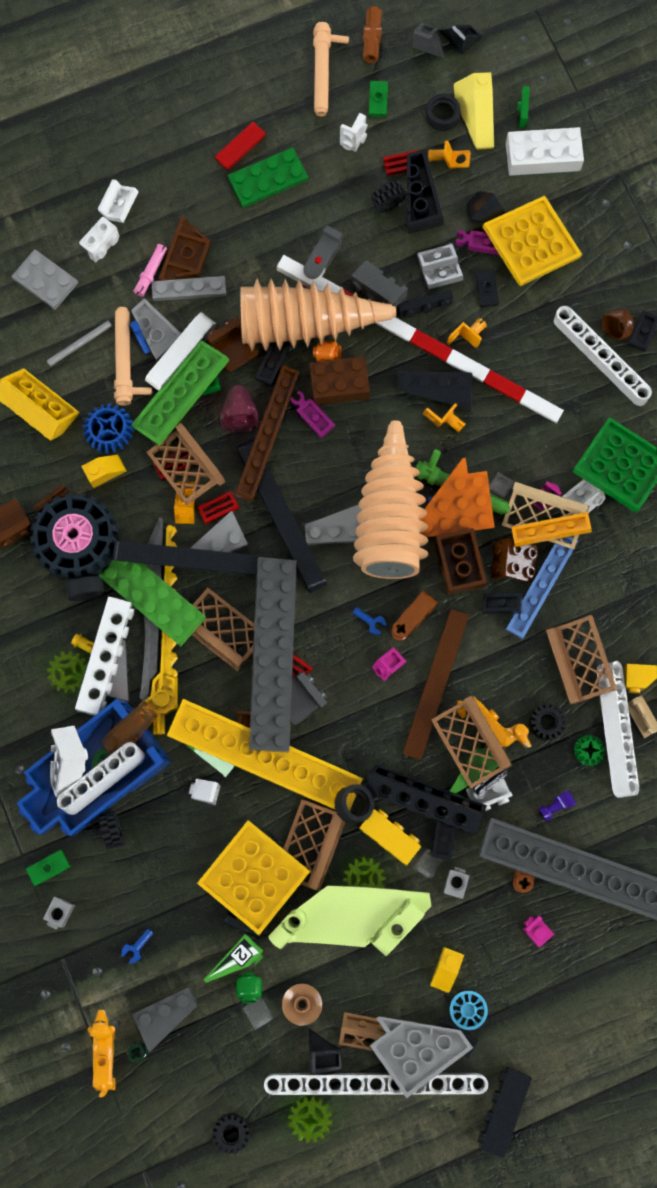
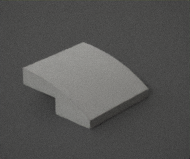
M452 244L417 253L428 290L463 280L458 257Z

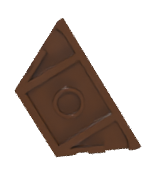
M184 216L180 217L159 276V281L198 277L201 274L211 241L205 235H202L195 226H192Z

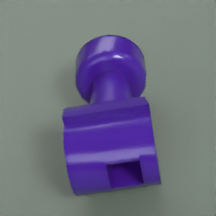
M569 790L555 797V802L548 807L542 805L538 808L545 822L552 819L551 814L577 804Z

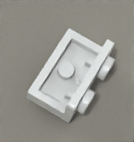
M359 113L352 128L344 124L341 125L340 145L344 149L356 152L360 143H364L367 137L365 131L368 126L365 115Z
M113 179L98 207V211L107 220L124 223L138 194L137 189L121 186L117 180Z
M102 217L79 243L88 251L90 259L96 263L106 255L107 250L117 243L119 233L115 225Z

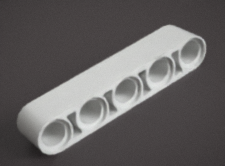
M202 312L199 313L150 370L145 381L159 391L199 341L205 342L207 340V336L216 328L217 324Z
M132 742L124 744L62 792L57 799L58 807L70 815L77 814L140 765L145 758L144 752Z

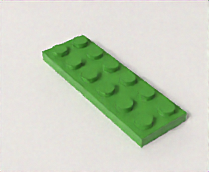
M200 340L131 426L160 446L229 362V358Z
M112 560L109 566H106L98 575L180 647L207 618L143 563Z

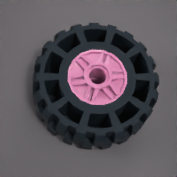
M67 493L65 497L60 498L57 496L53 498L54 501L50 504H44L42 506L43 511L41 513L38 512L35 516L36 523L31 526L33 534L30 537L35 556L48 572L58 576L60 579H70L72 581L83 577H90L94 574L99 575L105 566H109L112 562L114 541H120V537L118 535V526L112 514L103 503H100L95 497L91 496L89 498L83 493H78L77 496Z

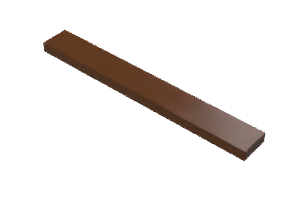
M282 365L234 496L250 502L253 501L300 371Z
M453 609L450 610L402 755L419 761L422 759L433 726L431 719L436 717L469 617L468 614Z

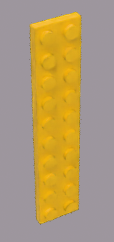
M182 699L167 733V736L334 810L337 793L347 786L353 784L361 785L363 778L291 746H289L288 753L249 750L250 728L185 699ZM354 792L349 793L346 799L349 811L357 795Z

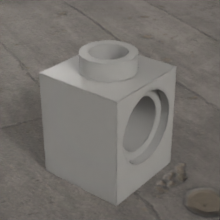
M454 867V870H449L442 893L463 899L470 875L465 874L466 870ZM453 877L461 879L462 884L459 888H454L451 885Z
M54 897L43 918L48 921L46 925L54 929H58V927L64 928L75 905L59 897ZM57 908L63 911V916L59 920L54 917V911Z

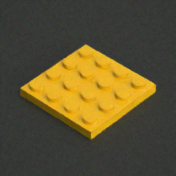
M545 196L483 224L484 231L519 287L582 256L579 248Z
M248 820L197 884L260 935L309 874L310 870Z

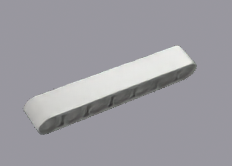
M561 306L554 317V324L634 404L638 406L646 404L652 394L650 386L570 307ZM560 315H565L567 319L560 318ZM572 328H578L580 332H575ZM589 340L593 345H588L585 341ZM602 353L606 358H601L598 354ZM616 366L619 371H614L611 367ZM625 379L631 380L632 384H627ZM638 392L644 393L645 397H640Z
M618 661L610 662L609 666L617 690L600 695L612 790L617 798L637 795L639 783L623 668ZM603 664L597 667L598 671H601ZM602 676L598 683L599 687L603 689L611 687L608 678Z

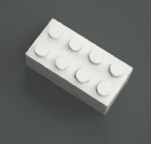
M580 127L508 132L506 152L509 176L581 170L584 157Z

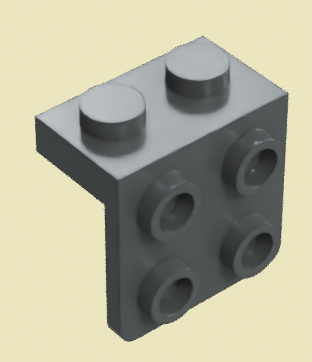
M300 671L292 678L290 721L294 725H297L318 707L322 708L327 703L325 700L326 694L321 688L316 689L312 684L315 681L308 672L304 674V672Z

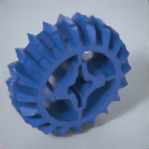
M108 403L107 408L103 404L100 405L101 409L99 410L94 407L95 413L88 412L90 418L84 419L86 425H83V430H85L83 435L87 438L86 442L91 444L92 449L97 448L100 453L103 449L106 454L109 453L110 449H112L113 453H116L117 447L123 450L122 444L128 445L127 439H132V434L130 433L134 432V428L131 427L133 421L130 420V414H125L124 408L119 410L118 405L112 408L110 403ZM120 420L123 422L121 434L116 429ZM96 423L100 427L97 437L94 436V427ZM108 438H114L111 441H106Z

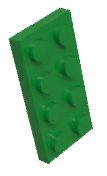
M292 147L228 175V179L242 208H245L308 181V176Z

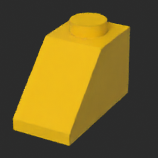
M118 454L98 457L81 466L93 488L126 472Z
M626 664L623 667L625 688L628 690V693L638 694L657 679V666Z
M443 947L430 986L449 993L458 975L464 955Z

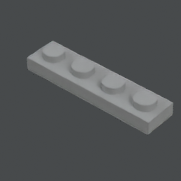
M225 276L153 281V301L226 296Z

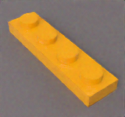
M588 512L511 527L515 547L592 532Z

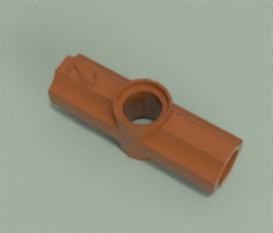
M376 6L367 8L366 26H364L363 60L367 63L378 61L379 44H381L382 10Z

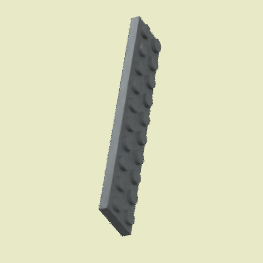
M258 557L249 732V750L289 752L297 560Z
M489 818L478 857L657 921V877Z

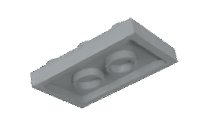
M35 249L12 275L13 280L54 310L58 308L78 284L77 279Z

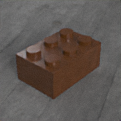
M365 356L309 363L313 400L316 405L370 398Z
M474 528L436 536L434 542L447 596L485 588L487 581Z

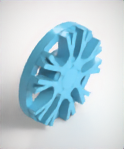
M463 991L452 999L450 1016L452 1021L461 1029H477L487 1018V1004L478 993ZM465 994H468L469 1002H465ZM472 995L478 997L474 1003L471 1002ZM459 997L463 1000L462 1005L455 1002ZM482 1001L483 1005L476 1008L475 1005ZM453 1006H458L461 1008L460 1010H454ZM484 1009V1015H478L477 1010ZM461 1013V1017L456 1020L453 1014ZM475 1015L481 1020L479 1023L473 1018ZM465 1017L466 1020L464 1024L461 1025L460 1022L462 1018ZM468 1019L473 1020L474 1026L467 1027Z

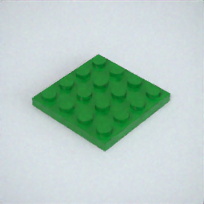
M609 417L572 472L637 513L657 483V447Z

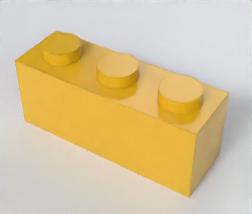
M374 809L372 815L364 821L359 829L407 866L421 848L418 844L420 840L412 834L409 836L403 832L404 828L396 821L391 823L387 819L389 816L381 809L378 811Z

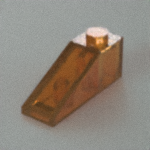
M146 701L142 702L109 731L101 741V744L109 755L128 742L135 744L157 715Z

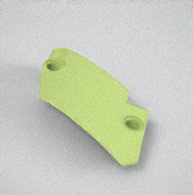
M326 886L299 908L292 910L269 935V940L279 949L292 942L366 947L371 942L387 956L432 906L430 893L372 887ZM291 917H297L300 920V924L292 923ZM393 925H401L403 931L396 932L393 929Z

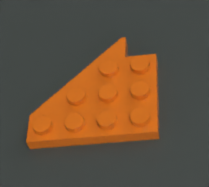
M462 458L425 507L427 515L419 520L426 523L428 528L419 534L425 537H433L474 528V531L495 528L487 471L468 474L466 458Z

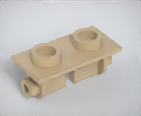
M642 695L628 702L629 713L643 738L657 732V721Z

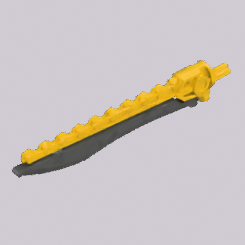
M162 518L158 519L148 544L163 545L164 521ZM167 525L166 546L177 547L176 543L171 541L177 532L175 526ZM144 564L162 579V565ZM165 566L164 582L172 587L177 580V576L171 572L174 567ZM144 616L145 649L139 696L142 703L138 706L137 714L153 716V734L162 735L165 734V716L178 709V673L176 669L172 668L178 659L176 653L172 652L177 643L162 631L161 669L158 674L159 628ZM153 680V682H152L151 696H150L151 681Z

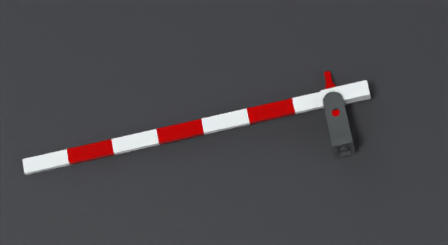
M326 225L322 237L304 266L283 255L277 265V271L297 282L300 280L303 288L309 289L314 281L317 290L323 291L328 283L331 292L338 293L341 287L323 278V275L336 253H339L342 248L343 233ZM343 289V290H344V293H345L346 295H349V296H353V295H354V294L348 292L347 290ZM396 317L392 318V320L377 322V325L458 370L472 373L473 378L557 423L564 411Z

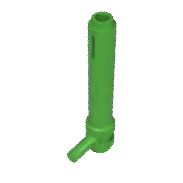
M435 449L429 463L419 461L416 469L420 471L417 479H424L430 485L435 484L441 487L450 475L441 471V468L436 466L441 454L439 450ZM490 493L492 511L500 515L508 514L510 506H508L509 502Z

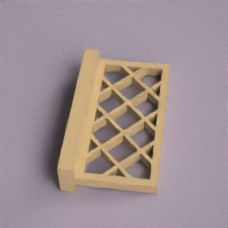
M515 482L508 505L510 509L508 514H505L502 526L511 528L523 525L534 518L538 522L537 516L547 512L550 519H553L549 510L555 507L560 508L563 514L562 517L573 513L588 512L590 506ZM516 496H523L527 504L517 508L515 504ZM537 501L542 502L545 510L535 514L531 505ZM529 506L533 516L523 520L519 511ZM517 512L521 522L516 525L509 524L510 515ZM579 535L574 536L572 544L564 542L563 538L549 541L575 549Z

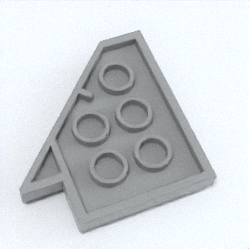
M378 1016L376 1019L386 1033L370 1044V1047L406 1098L473 1049L461 1030Z

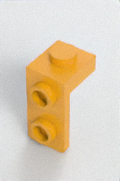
M187 481L186 484H195V482ZM185 488L184 496L187 498L193 494L194 489ZM177 492L174 504L175 523L194 524L195 500L186 506Z

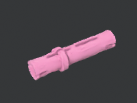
M157 244L144 272L139 276L140 280L133 290L135 294L139 292L138 296L144 297L149 284H152L154 281L153 277L162 259L168 251L166 247L162 249L163 245Z

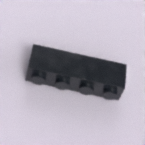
M507 1066L505 1070L501 1071L498 1082H501L499 1089L494 1091L491 1102H494L492 1109L487 1111L484 1122H486L485 1129L480 1131L477 1139L480 1149L505 1158L532 1080L530 1075Z

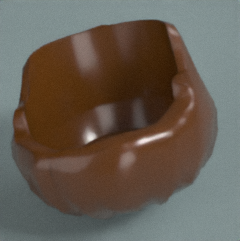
M617 308L603 316L601 327L611 338L622 341L629 338L632 334L634 320L628 310Z

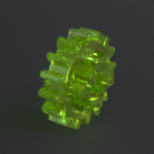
M69 651L68 655L65 656V653L61 652L60 658L56 655L54 656L55 662L49 661V665L52 668H48L46 671L51 673L47 679L53 680L51 686L57 685V691L63 688L66 694L68 689H71L72 693H75V687L81 689L80 683H83L85 670L88 665H83L85 658L79 660L78 653L72 656V651ZM63 660H70L69 663L64 665L59 663ZM76 664H78L81 669V675L76 671ZM68 668H71V673L73 675H68V677H65V672L63 671V669L67 670ZM55 670L60 674L61 678L59 681L55 677ZM67 681H77L72 685H65Z
M363 857L360 863L355 859L354 866L350 863L348 864L350 871H344L348 877L344 878L343 881L348 882L346 886H353L351 883V875L353 873L356 876V884L354 886L358 887L361 880L359 876L361 874L365 876L371 872L368 878L369 883H363L359 887L385 888V885L381 883V881L386 880V877H381L384 869H378L379 862L375 865L372 864V858L369 862H366L365 857ZM369 866L370 868L368 871H361L358 867ZM375 872L377 873L378 877L377 885L373 883V875L375 874Z
M304 1096L303 1103L297 1100L296 1104L298 1107H291V1111L294 1114L288 1115V1118L293 1120V1122L289 1123V1127L295 1128L292 1134L298 1133L299 1141L304 1137L307 1144L310 1139L317 1143V1137L325 1138L324 1131L330 1132L327 1125H332L333 1123L332 1120L328 1119V1117L332 1116V1112H326L329 1105L322 1106L321 1098L316 1102L314 1096H312L311 1101H308L307 1097ZM308 1106L307 1111L298 1113L303 1107ZM316 1107L322 1111L324 1117L317 1114L315 1111ZM309 1115H313V1119H316V1121H312V1124H308V1120H305ZM297 1122L305 1127V1132L298 1127ZM322 1126L319 1131L312 1133L314 1128Z

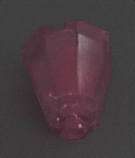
M236 385L228 391L220 414L222 429L226 430V428H229L233 434L249 433L252 431V427H259L257 408L248 389L241 385Z

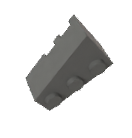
M366 260L351 275L352 287L358 292L361 291L367 300L370 298L371 301L384 302L385 304L396 306L397 312L398 305L406 303L408 288L404 285L399 287L395 284L396 280L390 277L387 279L382 275V270Z
M191 986L132 1014L148 1052H151L199 1005Z

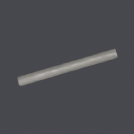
M106 321L46 360L50 367L111 328V323Z

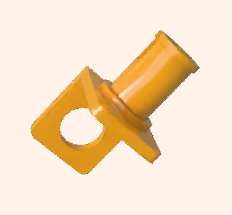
M445 141L444 149H430L428 152L429 161L444 160L449 169L468 168L470 164V150L453 151L449 141ZM464 155L466 160L463 163H457L456 159L458 156Z
M478 318L471 327L463 322L450 334L446 344L450 345L461 335L477 348L482 339L478 334L487 327L486 322L483 321L480 324L483 319Z
M456 403L442 419L429 408H426L422 413L437 427L446 422L457 433L466 424L453 414V410L457 406Z

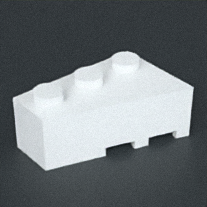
M75 726L51 729V735L55 741V745H51V752H55L54 761L50 763V783L56 798L82 778L85 772V760L88 759V753L81 744Z

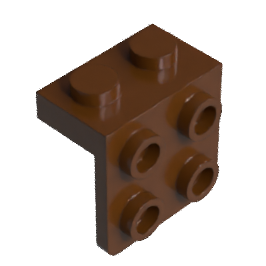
M239 317L230 319L222 328L214 329L207 336L208 344L229 358V362L224 367L229 373L258 356L256 347H254L252 352L249 344H243L242 328Z
M16 499L0 507L1 549L13 545L15 541L31 534L32 524Z
M510 538L495 541L491 578L495 580L513 578L533 583L537 570L538 547L531 544L515 547L514 540Z

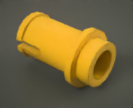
M75 634L71 642L74 648L78 647L91 654L94 642L82 637V634Z

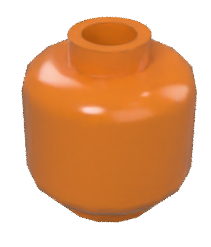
M324 340L322 345L319 341L317 346L313 348V357H316L317 362L341 359V346H338V343L332 340Z

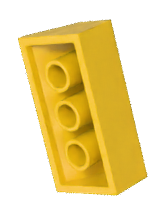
M24 368L0 380L1 403L9 407L16 415L23 418L30 426L34 427L50 441L62 435L80 414L78 410Z

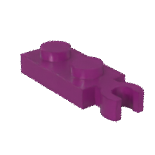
M458 230L456 236L461 237L462 240L457 239L455 245H468L467 250L499 255L486 233L471 230L467 234L463 230Z
M298 391L297 395L301 399L295 401L291 397L290 402L293 406L299 407L296 410L297 414L322 439L335 428V424L311 398L305 401L304 394Z

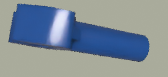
M137 320L131 322L130 327L144 355L151 353Z
M358 607L353 611V614L369 624V633L373 635H381V632L375 628V624L379 623L384 627L387 626L382 616L372 618Z
M147 929L134 945L126 944L123 947L121 956L124 957L128 951H133L134 957L131 958L129 964L139 961L142 957L140 949L154 933Z

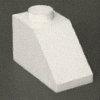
M196 779V782H192L189 794H192L191 798L194 800L216 805L220 785L216 782Z

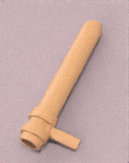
M326 22L317 23L313 30V46L315 48L314 112L317 116L321 117L325 116L328 112L329 48L331 42L346 44L349 42V36L332 35L331 28Z
M118 307L115 311L116 380L114 381V389L116 391L114 392V399L118 405L131 404L133 395L152 394L151 387H133L130 372V312L126 307Z

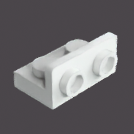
M583 479L562 497L589 505V514L592 509L603 503L605 493Z
M500 778L497 784L489 790H485L482 796L476 795L473 788L465 789L469 799L487 805L485 811L490 810V805L498 803L500 806L509 802L508 798L513 795L509 792L504 778Z

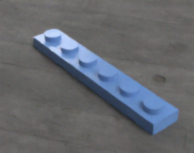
M569 536L564 537L563 540L566 543L572 544L573 538ZM554 544L522 600V614H514L506 628L508 632L521 639L524 638L574 549Z

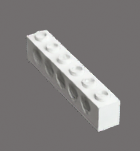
M108 596L75 706L78 712L95 716L107 706L105 697L106 694L111 692L113 683H110L111 677L116 675L118 669L116 660L117 657H121L124 646L121 643L123 638H127L129 627L126 626L128 620H132L134 615L131 602ZM115 616L122 617L121 623L117 625L112 623V619ZM111 634L117 636L116 641L113 643L106 641L107 637ZM104 653L111 654V658L107 662L101 661V656ZM98 672H105L106 676L103 680L95 679ZM93 690L100 691V696L97 699L90 698V693Z

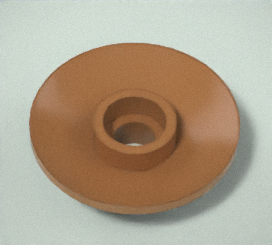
M296 984L290 987L283 996V1013L295 1025H309L321 1013L322 998L319 992L311 985ZM300 1000L306 1002L304 1008L299 1007L298 1003Z

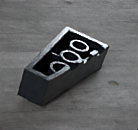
M425 149L407 154L408 234L444 225Z

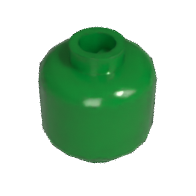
M244 972L243 976L236 980V997L245 1004L256 1003L257 999L262 997V979L255 976L254 972Z

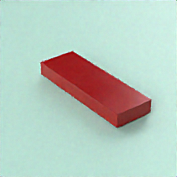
M252 122L215 156V160L228 171L266 137V133Z

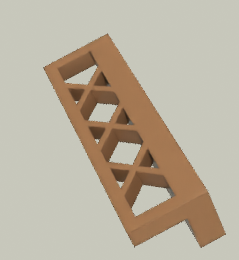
M344 1012L339 1045L373 1051L370 1047L372 1043L366 1042L365 1039L371 1038L376 1041L386 1032L376 1018ZM345 1034L354 1035L355 1038H354V1039L344 1038V1035H345Z

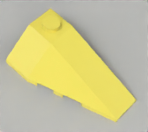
M491 72L473 73L454 83V98L460 104L461 117L466 123L475 149H494Z

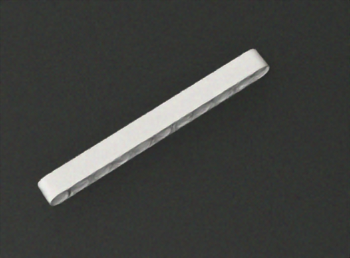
M272 1073L266 1077L264 1082L266 1092L272 1095L403 1094L400 1088L394 1089L391 1087L393 1078L389 1073ZM440 1073L413 1094H483L488 1089V1081L481 1073ZM313 1078L320 1081V1086L317 1089H312L309 1086V1081ZM333 1078L339 1079L341 1082L340 1087L337 1089H332L329 1086V1082ZM354 1078L361 1081V1086L358 1089H353L349 1085L350 1081ZM374 1078H378L382 1082L378 1089H373L370 1086V1082ZM435 1078H440L443 1081L439 1089L432 1087V1081ZM456 1078L463 1080V1085L459 1089H455L452 1086ZM476 1078L483 1079V1086L479 1089L473 1087V1081ZM270 1079L278 1080L279 1087L277 1089L269 1088L268 1081ZM290 1079H297L300 1082V1086L297 1089H291L288 1085Z

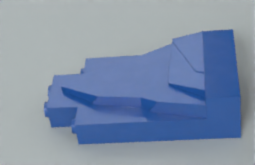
M114 700L77 730L81 744L88 753V759L85 760V772L82 777L93 769L92 758L103 747H112L118 750L124 744L132 742L144 752L145 758L143 762L77 814L70 815L58 807V797H55L50 783V763L54 761L55 752L50 751L23 772L26 775V782L35 789L17 802L19 806L18 811L24 818L27 817L30 821V828L34 833L39 835L46 834L61 823L60 828L66 835L75 836L131 791L137 790L172 763L126 700Z

